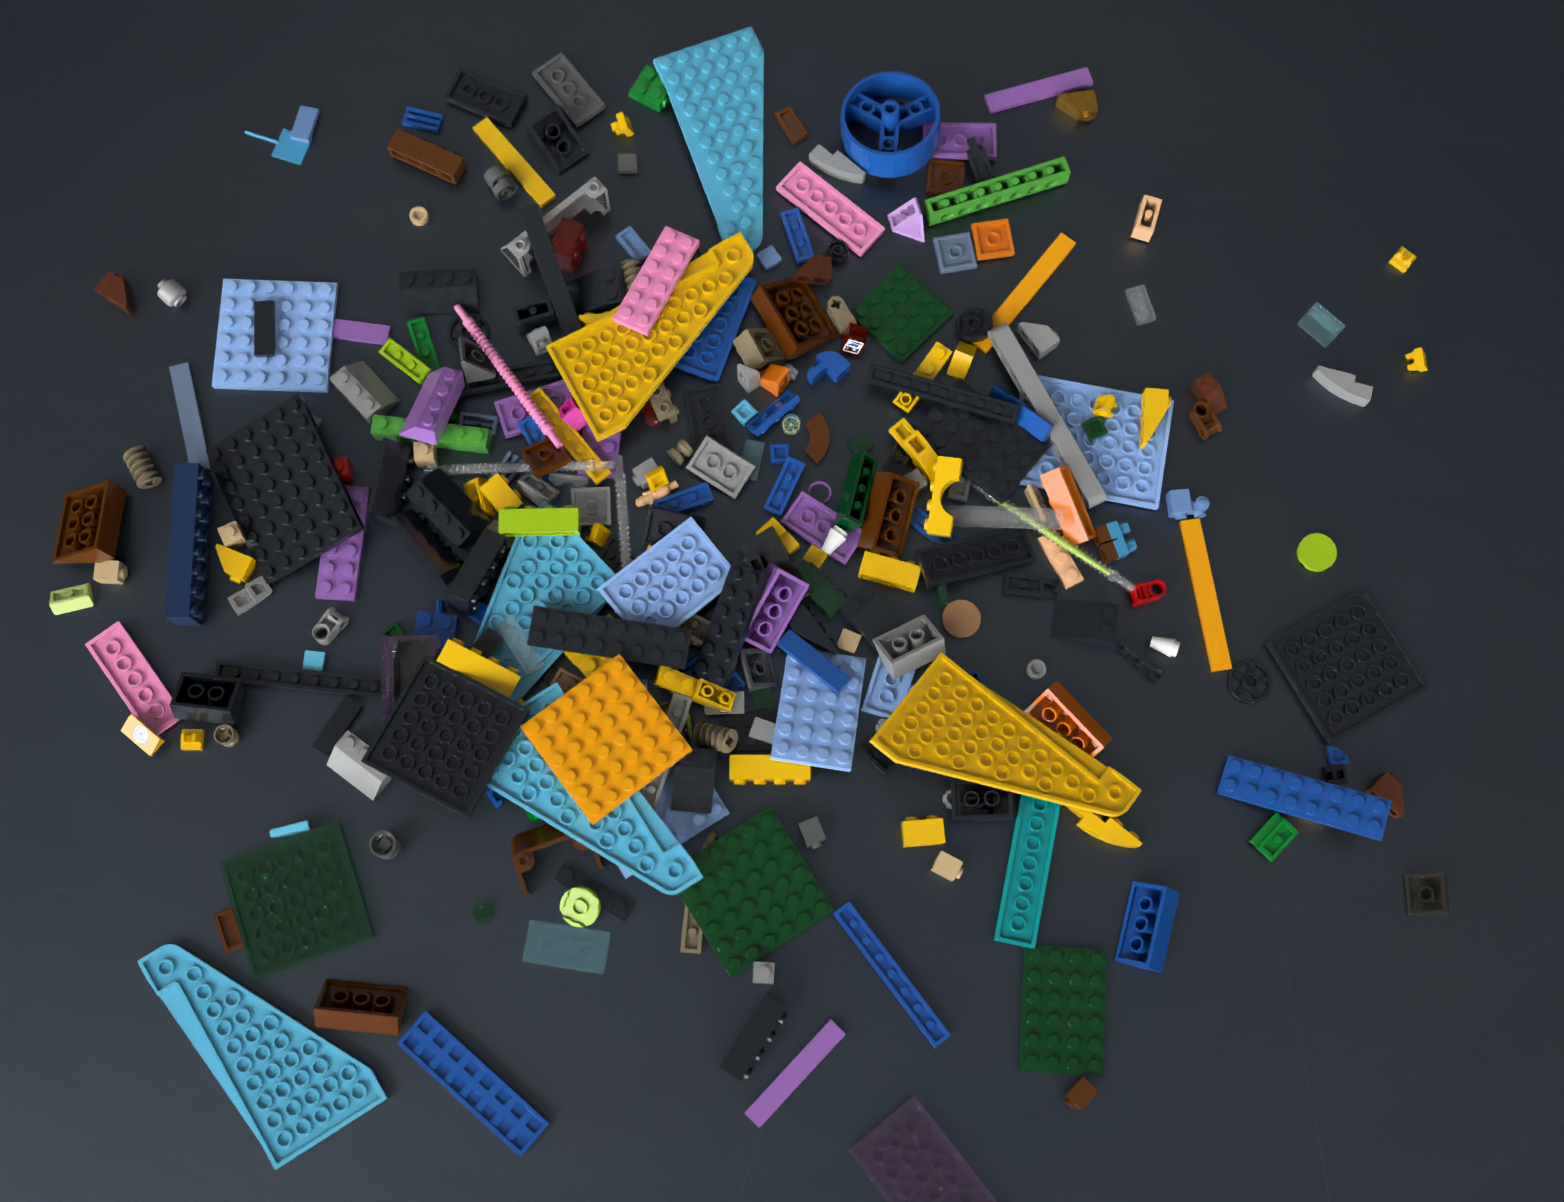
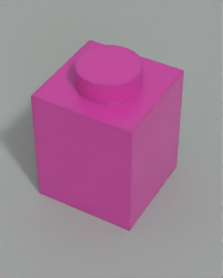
M572 396L558 409L561 419L575 430L579 431L588 424Z

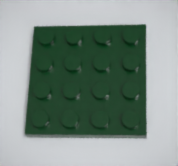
M901 263L890 271L850 310L857 324L901 364L954 315V311Z

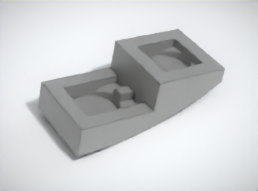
M262 575L245 584L244 589L227 597L238 616L260 603L273 592L270 586L266 584Z

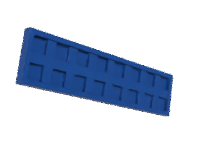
M1228 755L1217 794L1378 841H1382L1392 801L1231 755Z
M425 1011L397 1042L404 1051L520 1157L523 1156L550 1124L548 1120L428 1011Z

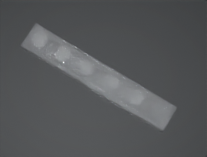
M947 505L946 512L954 518L953 526L1063 530L1064 509Z

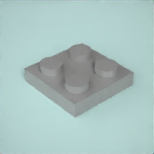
M610 487L571 488V505L579 508L581 512V527L593 526L594 523L612 526Z

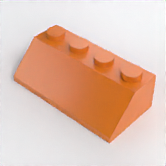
M1055 681L1024 711L1092 757L1099 753L1113 739L1058 681Z

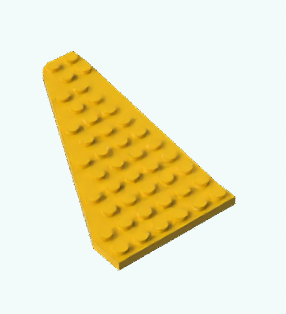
M741 232L708 249L707 253L688 264L648 336L614 322L613 317L619 308L618 306L585 327L546 345L547 351L597 442L626 429L750 272L754 264V255Z
M942 652L869 741L895 763L1109 817H1117L1127 812L1142 791L1125 776L1110 766H1105L973 678Z

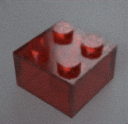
M562 217L551 244L559 267L574 273L575 268L580 266L582 252L586 251L588 246L587 232H585L584 224Z

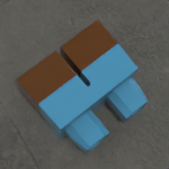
M1114 521L1094 527L1097 537H1094L1097 548H1099L1098 551L1104 566L1118 559L1126 558L1129 553L1137 549L1134 539L1124 540L1123 535L1130 533L1128 522L1118 523Z

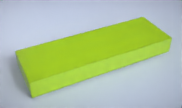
M389 338L379 351L382 356L420 385H423L428 374L433 372L431 368L392 338Z

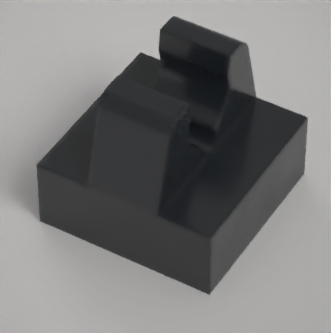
M1344 764L1322 768L1325 782L1338 786L1348 784V776Z

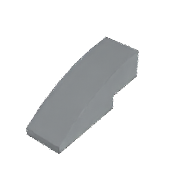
M818 144L809 154V163L827 175L851 183L863 184L865 182L866 173L840 151L837 150L832 155Z
M1318 366L1312 373V376L1323 387L1341 399L1365 407L1371 401L1373 386L1355 382L1356 375L1322 366Z

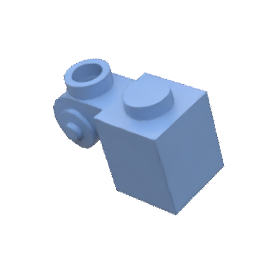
M1189 489L1170 490L1165 496L1169 518L1182 520L1187 518L1188 515H1194V518L1206 516V510L1210 502L1205 496H1199L1193 502L1190 499Z

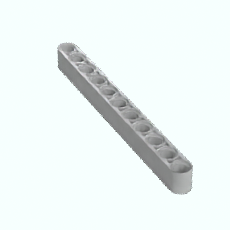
M1004 323L989 330V340L1027 406L1054 424L1047 441L1062 466L1068 464L1085 507L1090 509L1106 501V494L1008 324Z

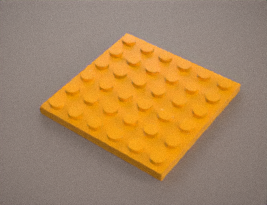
M620 654L520 727L592 825L693 751Z

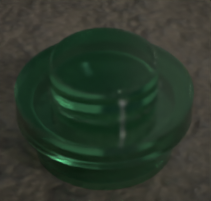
M485 902L477 903L472 909V917L478 923L488 922L493 914L491 906Z

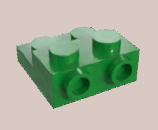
M646 65L628 92V96L660 113L663 108L668 106L670 98L657 70Z

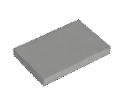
M706 435L686 469L736 499L756 466Z

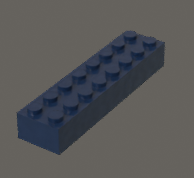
M175 463L165 618L177 626H201L202 620L205 617L203 600L206 599L204 581L207 580L205 562L208 561L206 543H209L207 527L211 521L208 511L212 503L210 487L213 485V478L199 463Z

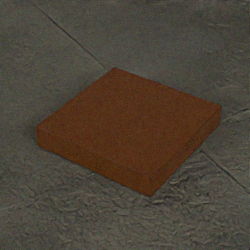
M930 159L928 162L925 195L939 196L963 188L966 162Z
M549 437L520 450L522 457L536 478L572 463L571 457L562 446L557 449Z

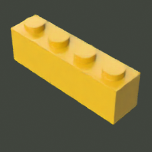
M455 637L453 640H447L437 659L438 662L510 698L521 677L518 675L519 670L509 665L507 668L500 666L501 661L491 656L489 659L481 656L483 652L474 647H471L470 650L463 647L464 642Z
M730 755L729 780L734 782V785H746V782H754V785H766V782H774V785H786V782H794V785H806V781H810V766L770 760L771 755Z

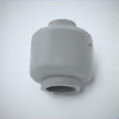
M163 279L158 284L157 295L168 306L178 307L187 299L186 288L176 279Z

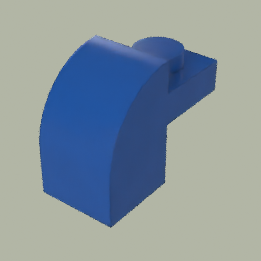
M825 351L819 353L816 356V364L812 365L807 371V381L813 385L824 374H827L835 383H838L850 372L851 364L837 352Z

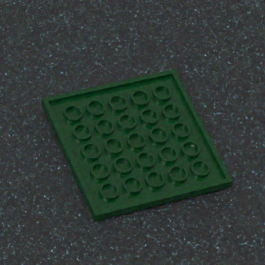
M770 806L692 854L690 857L704 878L679 893L730 978L834 911V908Z

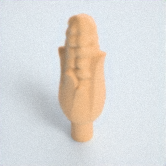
M676 480L654 492L649 489L642 492L643 495L636 499L635 504L638 507L647 504L652 505L653 501L668 496L671 490L679 486Z

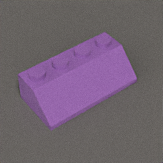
M442 367L428 374L400 431V436L434 445L438 444L464 389L463 371Z
M769 562L764 573L768 574L745 641L771 654L810 585Z

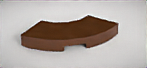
M820 412L805 424L809 431L810 441L804 452L816 465L826 455L830 439L827 422Z

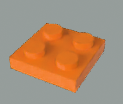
M1008 219L971 224L977 261L1014 256L1015 251Z

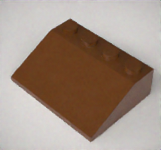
M791 277L760 285L750 298L787 360L803 356L840 336L808 283L791 282Z
M106 480L66 493L52 562L55 564L101 563L114 559L126 490L111 480Z

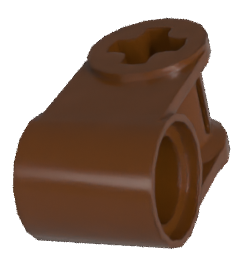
M1199 401L1190 409L1189 418L1203 440L1208 439L1213 433H1219L1223 430L1221 422L1207 402ZM1196 409H1200L1203 415H1199Z

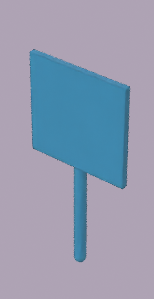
M284 128L278 140L245 130V134L276 143L271 156L298 165L302 164L313 139L311 137L310 143L291 140L290 135L292 131Z

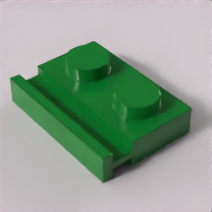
M1275 812L1253 835L1249 842L1271 862L1299 832L1285 818H1282L1278 812Z

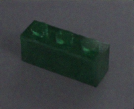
M804 560L797 569L804 581L810 585L808 588L811 595L806 598L832 620L840 612V606L848 600L846 598L847 594L840 588L837 590L832 585V580L826 575L822 576L818 572L819 569L812 562L808 563Z

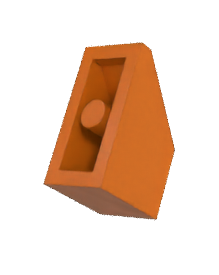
M770 364L767 369L763 368L760 372V386L776 397H779L789 383L790 369Z

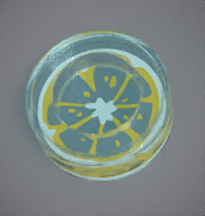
M789 414L783 418L782 429L785 433L792 435L800 430L801 421L798 416Z

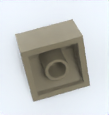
M747 328L733 340L736 351L741 356L745 366L759 372L763 368L767 369L770 364L778 365L787 360L768 328Z

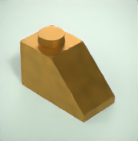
M1094 90L1058 94L1055 103L1058 109L1077 121L1095 119L1098 112Z

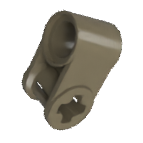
M839 296L831 297L828 301L827 314L839 335L857 327L855 317L849 311L844 300Z

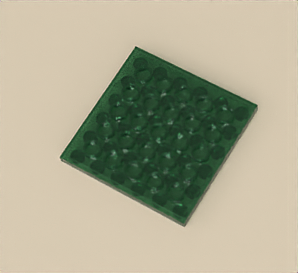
M340 821L332 822L219 862L253 981L375 938Z

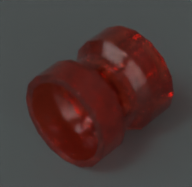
M647 403L643 409L645 421L651 426H657L662 421L658 420L651 403Z

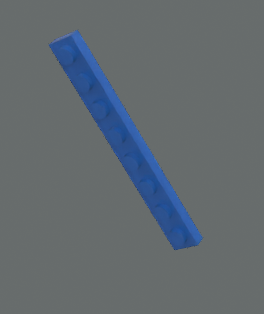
M850 901L834 912L835 918L931 1045L936 1048L950 1037L951 1034Z

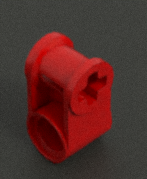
M1153 580L1129 586L1126 590L1130 593L1131 606L1134 608L1161 599L1166 593L1167 587L1162 580ZM1152 587H1158L1161 593L1155 594L1152 591Z

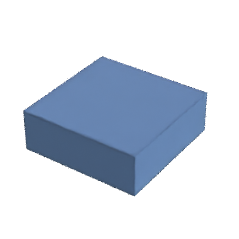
M773 245L756 254L757 259L766 271L782 262Z

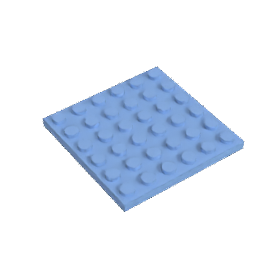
M223 279L212 387L214 389L329 393L334 339L332 334L334 318H336L338 284L331 282ZM274 300L275 357L256 358L254 356V301Z

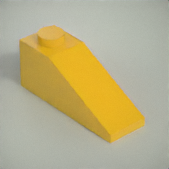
M1145 388L1141 395L1140 449H1144L1165 412L1171 406V396H1169L1168 389Z

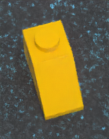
M217 544L215 548L224 572L230 576L229 580L238 584L241 581L249 583L256 569V560Z

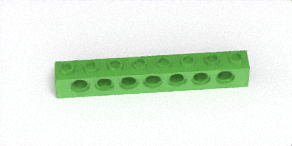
M1063 156L926 199L923 211L929 226L1065 184L1068 182L1071 171Z

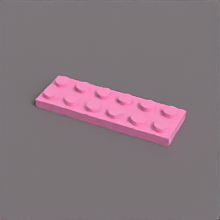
M801 161L776 186V190L838 240L844 241L847 247L860 257L885 231V227Z
M665 226L616 311L613 321L648 336L700 244L699 240Z
M117 621L85 644L132 714L137 716L155 733L160 735L181 720L174 718L170 708L171 693L122 622Z

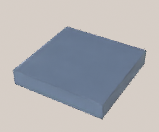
M970 232L933 238L940 274L977 268Z

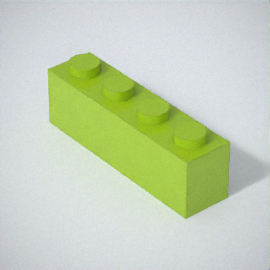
M547 505L544 508L525 506L524 509L506 506L504 509H499V534L505 537L581 535V512L574 505H565L564 508H556L553 505Z

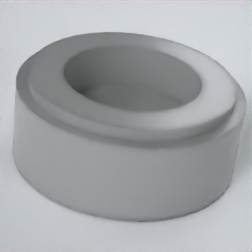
M1033 659L1026 666L1027 675L1034 680L1041 679L1047 671L1046 664L1040 659Z

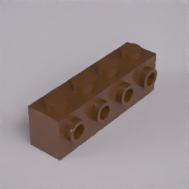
M397 129L387 146L392 157L457 185L467 167L463 156L459 153L449 152L443 146L431 144L427 139L418 138L407 130Z

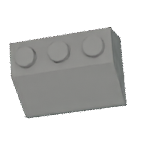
M364 361L343 366L329 378L334 387L371 426L374 414L385 415L401 402Z
M925 614L873 639V643L885 668L894 680L935 660L941 652L944 655L946 654L944 637Z
M347 730L334 746L327 766L371 800L375 801L392 778L361 762L370 746Z

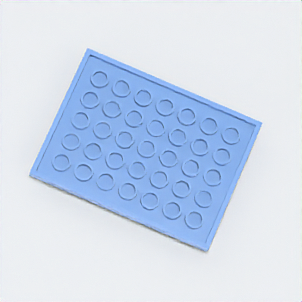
M1037 375L1106 494V501L1157 510L1159 508L1174 400H1171L1170 408L1165 412L1144 449H1140L1142 394ZM1019 394V400L1026 404L1021 394ZM1111 394L1116 397L1115 402L1117 404V408L1111 409L1114 417L1106 418L1100 416L1108 433L1090 442L1081 425L1097 417L1092 414L1097 397ZM1051 446L1019 485L1027 486L1032 484L1037 488L1044 489L1041 484L1040 475L1062 466Z

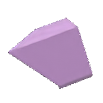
M914 197L887 216L892 232L925 243L922 212L918 199Z

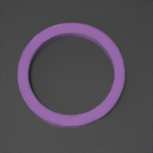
M814 482L808 489V495L811 496L810 491L815 485L821 484L826 486L829 490V497L825 501L820 502L824 505L831 499L832 490L825 482Z

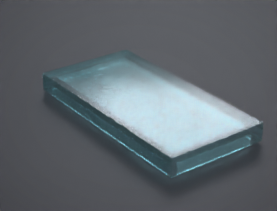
M530 920L522 961L604 974L611 933Z

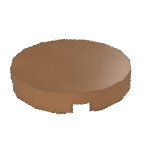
M967 600L950 602L942 614L944 630L950 636L957 639L971 637L978 630L981 623V614L978 608Z

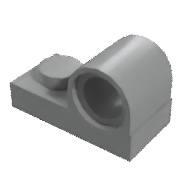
M541 326L526 334L537 357L548 352L546 345L551 344L552 341L546 326Z

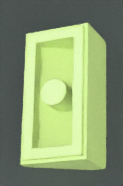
M86 583L50 592L49 606L53 613L59 615L94 606L91 584Z

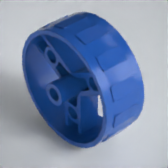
M887 71L876 73L855 84L843 101L840 116L843 146L849 159L864 172L884 178L906 176L925 166L936 152L941 134L940 105L936 94L923 80L903 72ZM886 98H899L911 102L899 106L894 100H887L882 105L876 101ZM852 118L880 133L879 151L862 145L852 136L848 130V125ZM933 121L934 126L924 140L911 148L898 151L901 134Z

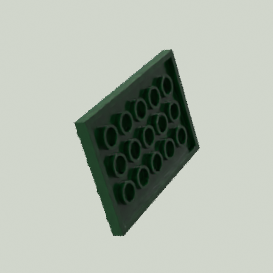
M1035 945V949L1023 947L1019 1071L1103 1077L1107 950Z

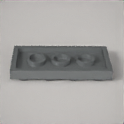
M562 52L532 72L533 77L576 128L606 108L604 102Z

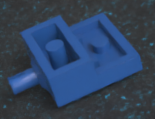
M437 600L435 611H418L412 643L413 651L440 654L448 639L453 640L454 637L457 638L460 618L457 615H449L443 612L445 601Z

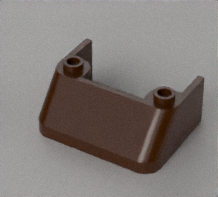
M550 824L517 834L511 840L514 866L523 894L526 896L532 895L524 873L531 870L534 866L535 859L532 851L571 838ZM571 838L573 845L578 850L585 851L590 849ZM593 851L598 867L601 870L605 869L601 855Z

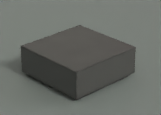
M618 154L619 174H637L636 154Z

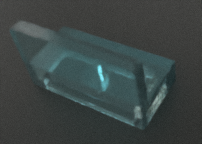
M1318 302L1297 323L1298 326L1324 348L1345 328L1342 322Z

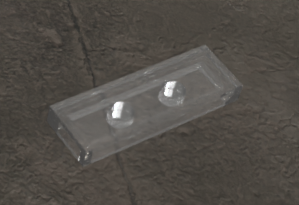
M514 616L496 625L528 676L545 666L534 647L527 645L528 638Z

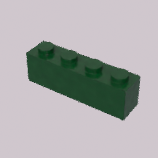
M862 450L850 459L834 525L848 532H852L862 526L879 458Z

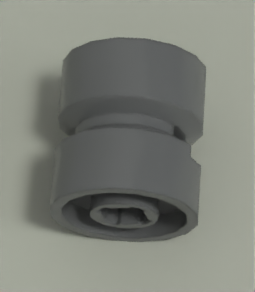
M503 164L489 168L484 174V179L489 187H491L497 200H506L516 193L518 187Z
M385 830L374 833L369 842L371 852L387 860L398 856L402 848L399 837Z

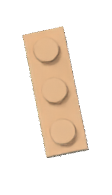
M1046 534L1037 539L1066 590L1084 580L1066 547Z

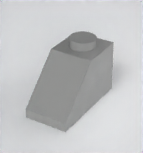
M1021 322L1016 330L1038 359H1041L1057 348L1060 342L1057 332L1051 330L1046 325Z

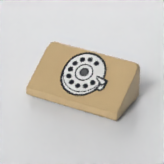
M1032 484L1027 485L1024 493L1037 522L1041 525L1050 522L1052 518L1039 488Z

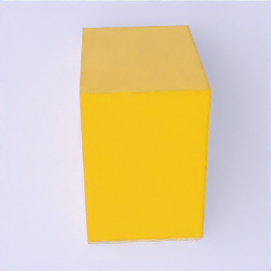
M960 341L946 375L956 379L961 378L964 381L978 347Z

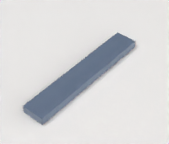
M186 362L170 366L169 369L189 463H199L206 471L212 470L206 453L208 448L190 364Z

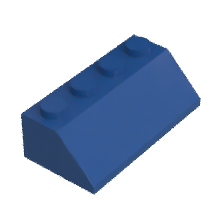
M1132 882L1114 961L1162 973L1180 892L1166 886Z

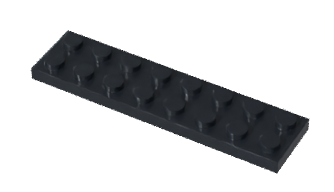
M533 606L527 645L612 659L620 654L625 661L658 666L663 665L665 667L686 670L692 630Z

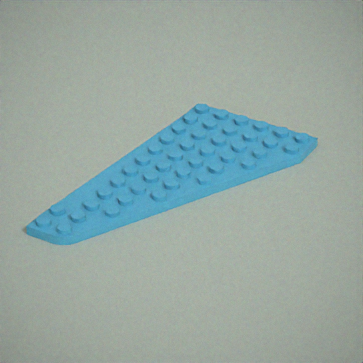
M748 27L655 58L653 64L670 98L717 222V228L722 241L741 232L752 252H754L760 246L763 238L764 50L752 27Z
M543 501L537 508H544V506L549 504ZM579 535L515 537L474 643L490 626L504 639L490 656L501 661L499 665L507 668L509 665L519 670L518 675L521 677L509 698L515 702H518L520 698L522 699L563 653L560 650L527 645L533 606L597 615L607 604V601L597 588L613 577L615 573Z
M557 682L521 704L531 710L524 723L564 695ZM520 729L488 785L490 789L664 894H679L704 878L692 858L639 791L592 825L529 738Z
M166 944L137 961L147 981L156 994L161 997L260 1141L275 1170L389 1098L372 1068L183 947Z

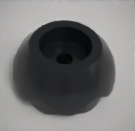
M834 240L828 244L826 255L831 257V261L839 263L848 257L849 248L844 241Z

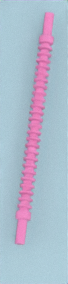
M460 304L455 305L454 309L463 320L464 327L468 329V332H471V336H474L473 338L476 340V343L479 344V347L482 348V351L485 352V355L488 356V359L491 360V363L494 364V367L497 368V371L506 380L508 386L520 400V403L523 404V407L526 408V411L529 412V415L532 416V419L535 420V423L539 424L538 427L541 428L543 434L550 438L557 449L562 447L563 443L553 431L554 427L552 424L549 423V420L546 419V416L543 415V412L540 411V408L537 407V404L534 403V400L531 399V396L528 395V392L525 391V388L522 387V384L519 383V380L516 379V376L513 375V372L510 371V368L507 367V364L504 363V360L495 351L496 349L492 347L493 345L487 339V336L484 335V332L481 331V328L478 327V324L475 323V320L468 316Z

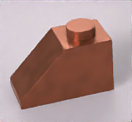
M823 254L813 255L791 277V282L826 285L833 278L831 257L824 256Z
M108 271L94 289L101 297L132 315L134 311L131 290L125 283L127 280L118 273L114 275Z
M1211 371L1194 380L1189 389L1198 401H1205L1210 405L1215 416L1227 409L1222 387Z
M1384 772L1378 775L1366 788L1365 792L1391 800L1392 804L1389 814L1394 819H1397L1405 814L1402 785L1394 774Z

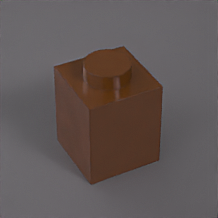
M1078 1076L1063 1095L1067 1098L1065 1102L1073 1110L1075 1108L1083 1110L1099 1091L1083 1076Z

